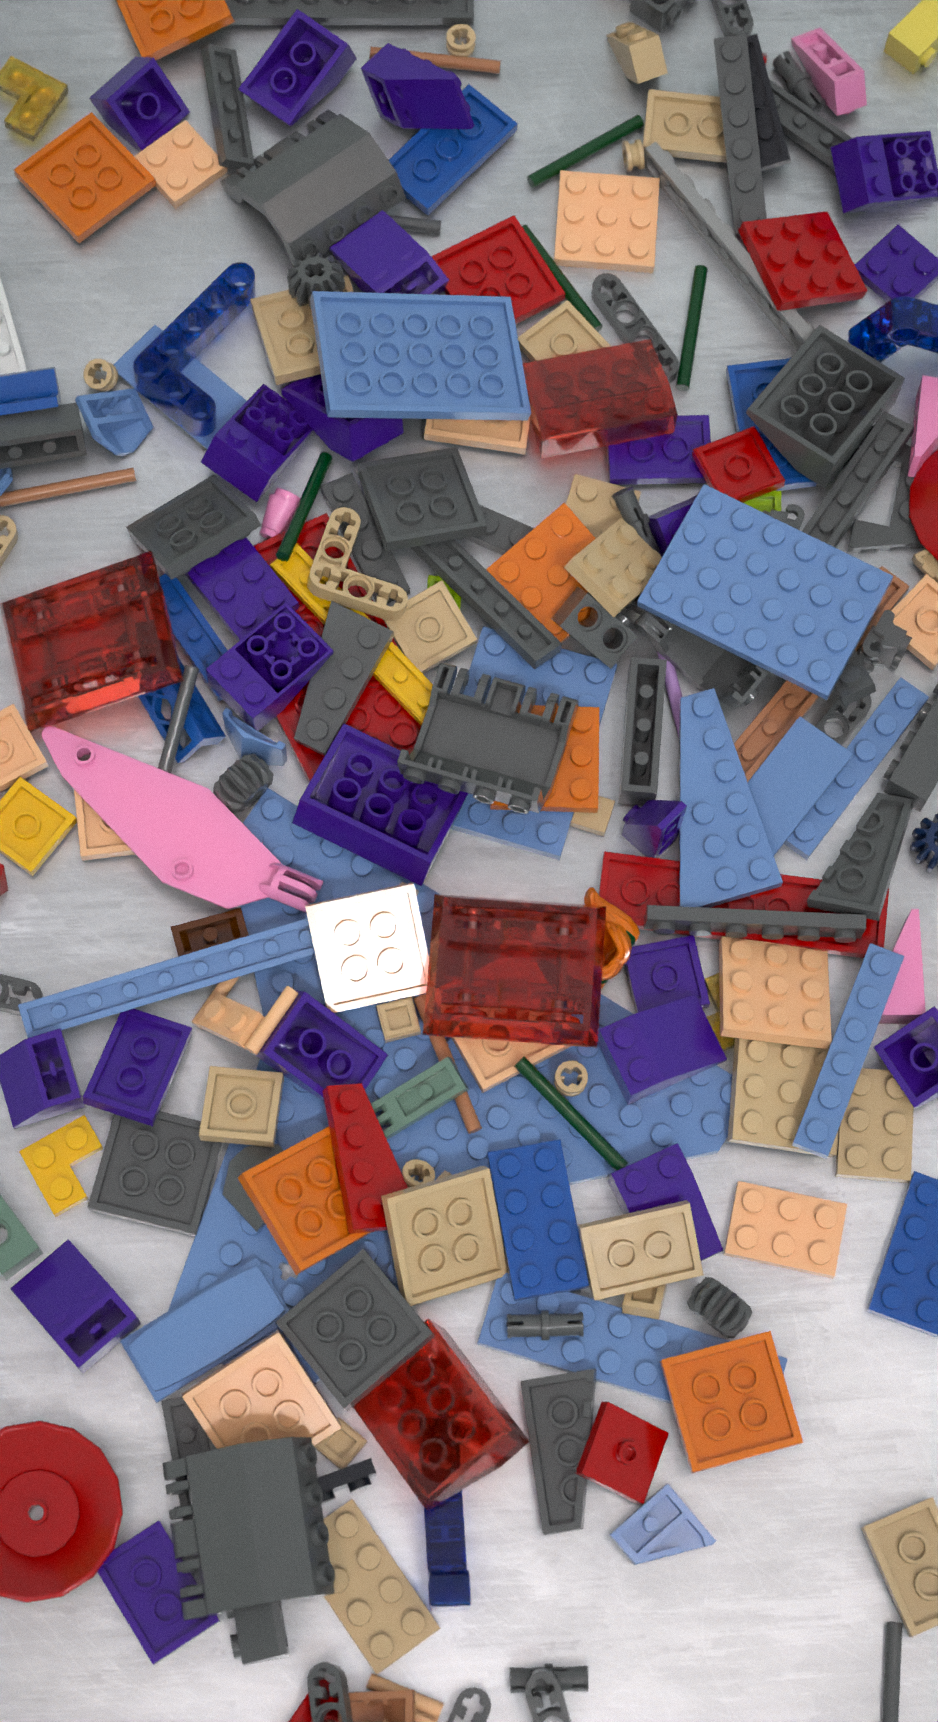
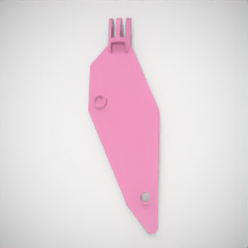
M48 726L42 731V739L62 777L162 883L226 909L270 898L306 913L305 905L315 902L318 895L316 891L321 889L323 881L283 865L208 788L59 728ZM90 755L88 760L80 761L82 756Z

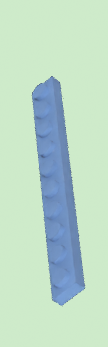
M305 918L19 1004L18 1007L27 1037L30 1038L59 1028L61 1030L313 955L315 952L308 919Z

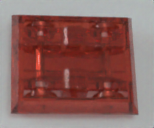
M151 550L0 603L26 726L30 733L184 681L163 589ZM81 684L86 690L79 692L74 689L73 685Z
M435 894L423 1035L597 1048L606 906ZM460 993L462 994V1001L458 1000L460 999ZM472 994H475L474 1002H471ZM552 1000H555L554 1008L551 1007ZM441 1005H453V1007L447 1008L441 1013ZM479 1007L494 1008V1018L488 1017V1014L480 1010ZM530 1011L545 1012V1014L537 1016L536 1021L529 1020ZM571 1015H583V1023H580L578 1018Z

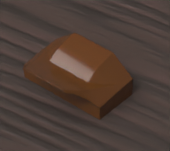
M241 908L170 927L178 957L249 936Z

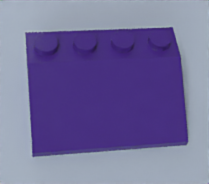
M344 723L302 794L292 823L422 886L469 793L459 791L458 794H452L441 790L438 784L427 781L424 784H417L406 780L403 777L404 775L400 774L397 764L400 750Z

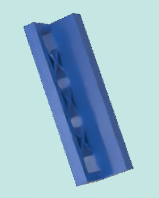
M55 367L0 375V415L59 407L61 396Z
M158 622L135 623L145 668L151 671L154 677L153 691L148 690L144 682L139 680L136 664L131 662L124 650L130 644L128 631L110 647V650L165 741L171 718L165 719L161 712L162 699H167L170 703L172 717L185 667ZM196 685L184 724V729L192 741L184 749L179 743L175 757L177 763L185 762L201 746L217 745L226 737Z

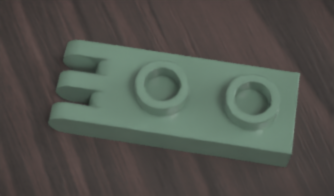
M446 1057L374 1101L371 1105L375 1113L381 1109L384 1112L377 1117L380 1126L388 1122L391 1125L383 1130L388 1140L465 1093L469 1088L450 1057Z

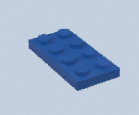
M470 84L462 92L471 109L470 115L474 123L472 129H420L389 159V162L397 172L405 197L427 216L517 131L518 123Z
M791 358L727 365L726 376L737 432L753 426L756 427L785 480L784 487L776 491L816 487L817 483L796 471L746 414L750 405Z
M561 1140L487 1152L514 1301L588 1288L589 1282Z
M914 1171L911 1175V1181L908 1184L866 1311L936 1338L938 1337V1179Z

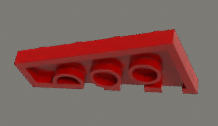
M362 1083L327 1086L322 1092L349 1234L386 1231L388 1229L381 1196L408 1188Z

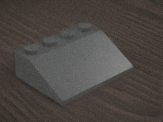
M819 325L750 405L746 414L796 471L826 488L863 443L883 412H888L895 404L905 377Z

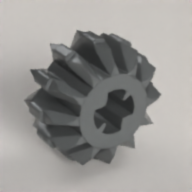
M320 251L316 257H310L305 253L304 261L294 259L293 268L288 270L289 293L292 298L296 299L300 307L309 304L311 308L310 297L312 291L344 292L343 268L341 264L336 263L333 255L323 258Z
M255 754L244 755L240 760H236L231 767H228L219 777V780L215 782L213 794L232 813L243 812L258 800L272 784L274 774L263 759H259Z
M705 1277L700 1284L698 1283L691 1292L692 1295L687 1302L689 1309L727 1338H735L739 1332H742L752 1315L751 1307L744 1300L712 1277Z

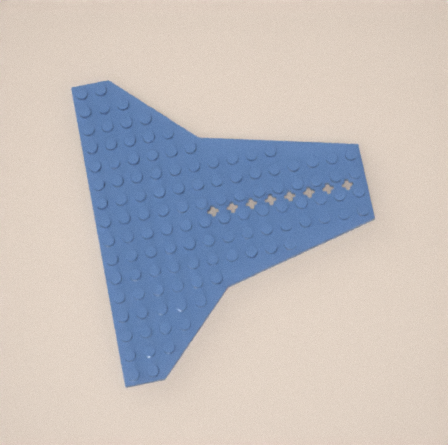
M269 788L263 793L243 822L251 833L283 865L323 881L321 889L316 891L318 895L314 903L400 885L401 882L406 884L412 883L293 824L292 821L297 805ZM414 883L415 889L419 890L417 902L435 990L438 991L464 977L470 912L424 884L420 886ZM270 898L240 906L248 935L307 918L305 912ZM478 918L473 972L523 947V945ZM529 950L555 995L557 967L551 963H543L539 955ZM315 954L254 972L264 1017L286 986L294 990L307 992L326 1007ZM566 974L563 1010L580 1040L575 1045L540 1062L534 1067L554 1087L555 1072L563 1062L569 1060L577 1061L586 1068L588 1081L584 1091L573 1097L563 1096L628 1162L626 1166L676 1143L679 1144L686 1160L717 1154L728 1137L732 1074L716 1065L627 1105L596 1038L599 1029L633 1013L583 982L573 979ZM436 991L428 992V993H424V994H427L428 997L430 998V995L433 994V993H435ZM423 994L410 996L413 999L421 1034L385 1043L376 1005L396 1000L334 1013L388 1054L365 1090L370 1103H373L439 1062L414 1002L416 997ZM432 1004L459 1073L469 1088L467 1092L482 1129L468 1134L456 1102L453 1099L387 1140L401 1173L406 1162L419 1159L433 1167L435 1171L434 1180H436L444 1170L453 1175L480 1166L489 1168L487 1152L554 1140H561L569 1185L610 1177L611 1173L616 1172L521 1073L482 1093ZM261 1059L259 1060L256 1070L277 1072ZM573 1071L571 1074L563 1072L561 1076H565L563 1084L569 1086L571 1083H574L578 1086L581 1081H577L579 1074L576 1071ZM284 1076L275 1144H279L283 1150H286L329 1127L325 1102ZM382 1109L375 1113L376 1117L381 1115ZM383 1125L381 1126L382 1130H384L391 1125ZM229 1143L169 1310L256 1257L289 1310L362 1249L369 1254L399 1291L388 1230L375 1231L301 1272L296 1279L289 1277L286 1281L280 1278L282 1271L279 1267L283 1263L286 1265L289 1263L267 1226L264 1225L256 1232L223 1196L229 1162L246 1146H255ZM411 1175V1177L415 1176V1181H419V1176ZM277 1328L221 1363L222 1365L228 1364L279 1330L313 1383L316 1384L321 1380L280 1328Z

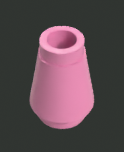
M276 488L274 494L269 495L259 534L269 539L285 532L300 498L287 490Z

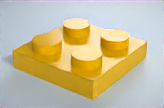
M19 777L0 800V853L34 876L77 823V818L26 780Z

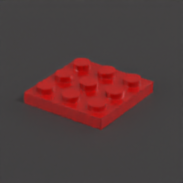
M828 211L742 222L738 229L777 311L863 299L868 291Z
M515 215L431 256L449 279L444 290L446 295L511 297L515 324L565 300L564 290Z

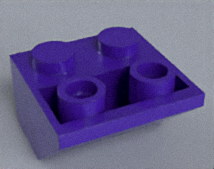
M61 1028L24 1039L0 1054V1084L14 1129L85 1107Z

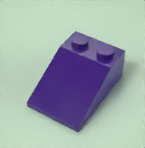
M297 9L238 90L291 127L340 83L357 57L349 44Z
M321 374L299 379L281 389L284 398L329 449L352 462L404 433L403 419L327 417Z
M295 990L299 993L259 1053L255 1056L275 1071L282 1072L286 1078L324 1101L322 1091L327 1086L362 1083L366 1090L388 1054L307 992Z
M695 994L625 1017L599 1029L596 1038L627 1105L727 1061V1057Z
M678 1143L611 1173L608 1184L623 1214L687 1200L691 1207L701 1261L723 1251L696 1179Z

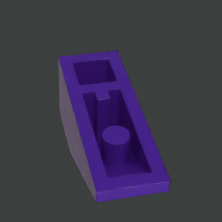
M648 800L641 808L635 805L623 818L625 824L622 836L645 857L659 858L677 840L687 805L682 801Z

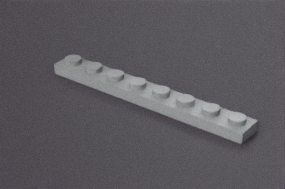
M657 142L646 147L644 153V168L651 177L660 178V188L797 352L815 331L814 326L810 322L803 320L797 312V308L777 311L747 248L743 247L736 239L732 227L728 223H723L717 216L712 203L706 198L703 199L697 192L693 180L687 174L683 175L678 169L670 152L667 150L663 151Z

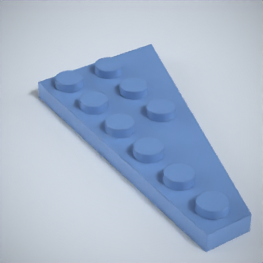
M715 689L681 697L679 703V801L684 802L687 808L679 831V906L709 908L781 887L783 881Z

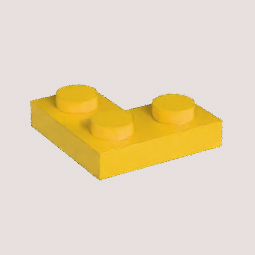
M83 1115L19 1151L55 1217L88 1200L71 1167L103 1150V1147L86 1116Z

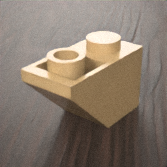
M627 22L618 25L615 28V32L606 35L607 41L627 79L640 84L668 73L658 34L634 22Z

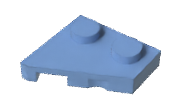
M665 1484L609 1534L634 1565L707 1547L716 1542L669 1484Z

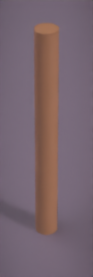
M371 46L369 60L382 48ZM409 51L412 55L422 60L427 59L439 68L500 74L501 60Z
M134 468L4 492L0 496V507L136 481Z
M423 994L416 997L414 1002L439 1062L446 1057H450L456 1066L428 995ZM466 1091L454 1100L468 1134H472L481 1130L482 1127Z

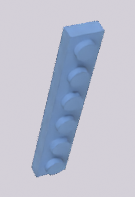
M899 678L846 748L854 754L784 845L805 860H808L926 704L929 696L903 678Z
M872 943L869 944L792 1146L822 1158H828L904 959L903 955Z

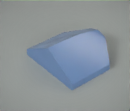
M135 388L80 395L75 399L92 438L117 456L133 453L153 428L152 422Z
M227 707L222 713L225 731L239 759L244 755L255 754L269 766L285 765L287 762L285 743L280 740L276 743L233 716L232 710Z

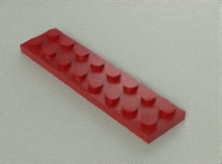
M604 851L599 896L631 917L637 924L638 929L653 931V929H644V915L647 905L679 906L680 861ZM780 874L783 881L781 887L709 907L835 913L808 907L807 898L813 889L816 890L822 879ZM889 888L879 921L866 919V930L861 939L856 938L855 942L840 943L834 941V937H820L816 941H802L798 939V936L784 935L782 939L770 940L762 938V934H747L746 937L739 939L777 943L826 951L828 954L864 958L870 943L884 948ZM675 930L673 933L691 936L689 931ZM711 932L708 936L694 937L721 940L722 936H727L724 932Z

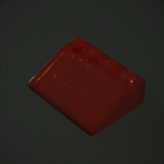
M650 339L523 363L531 408L530 419L541 459L674 433L678 416L669 381Z
M429 1318L424 1323L436 1337L353 1406L427 1510L499 1469L530 1442L447 1330Z

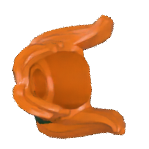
M590 887L585 893L584 904L594 915L595 921L577 941L572 955L567 953L566 974L573 979L583 982L592 989L598 990L602 989L609 979L616 976L627 963L631 955L632 945L639 939L640 931L631 917L601 898L597 891ZM549 948L544 951L540 956L543 963H551L557 967L558 949Z

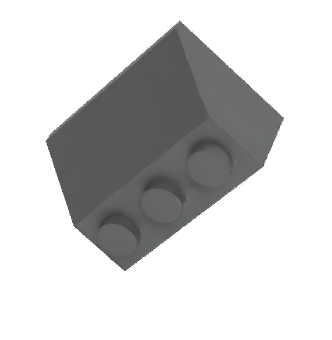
M281 1601L226 1612L227 1619L235 1618L237 1634L230 1635L234 1659L241 1658L242 1665L246 1666L290 1657Z

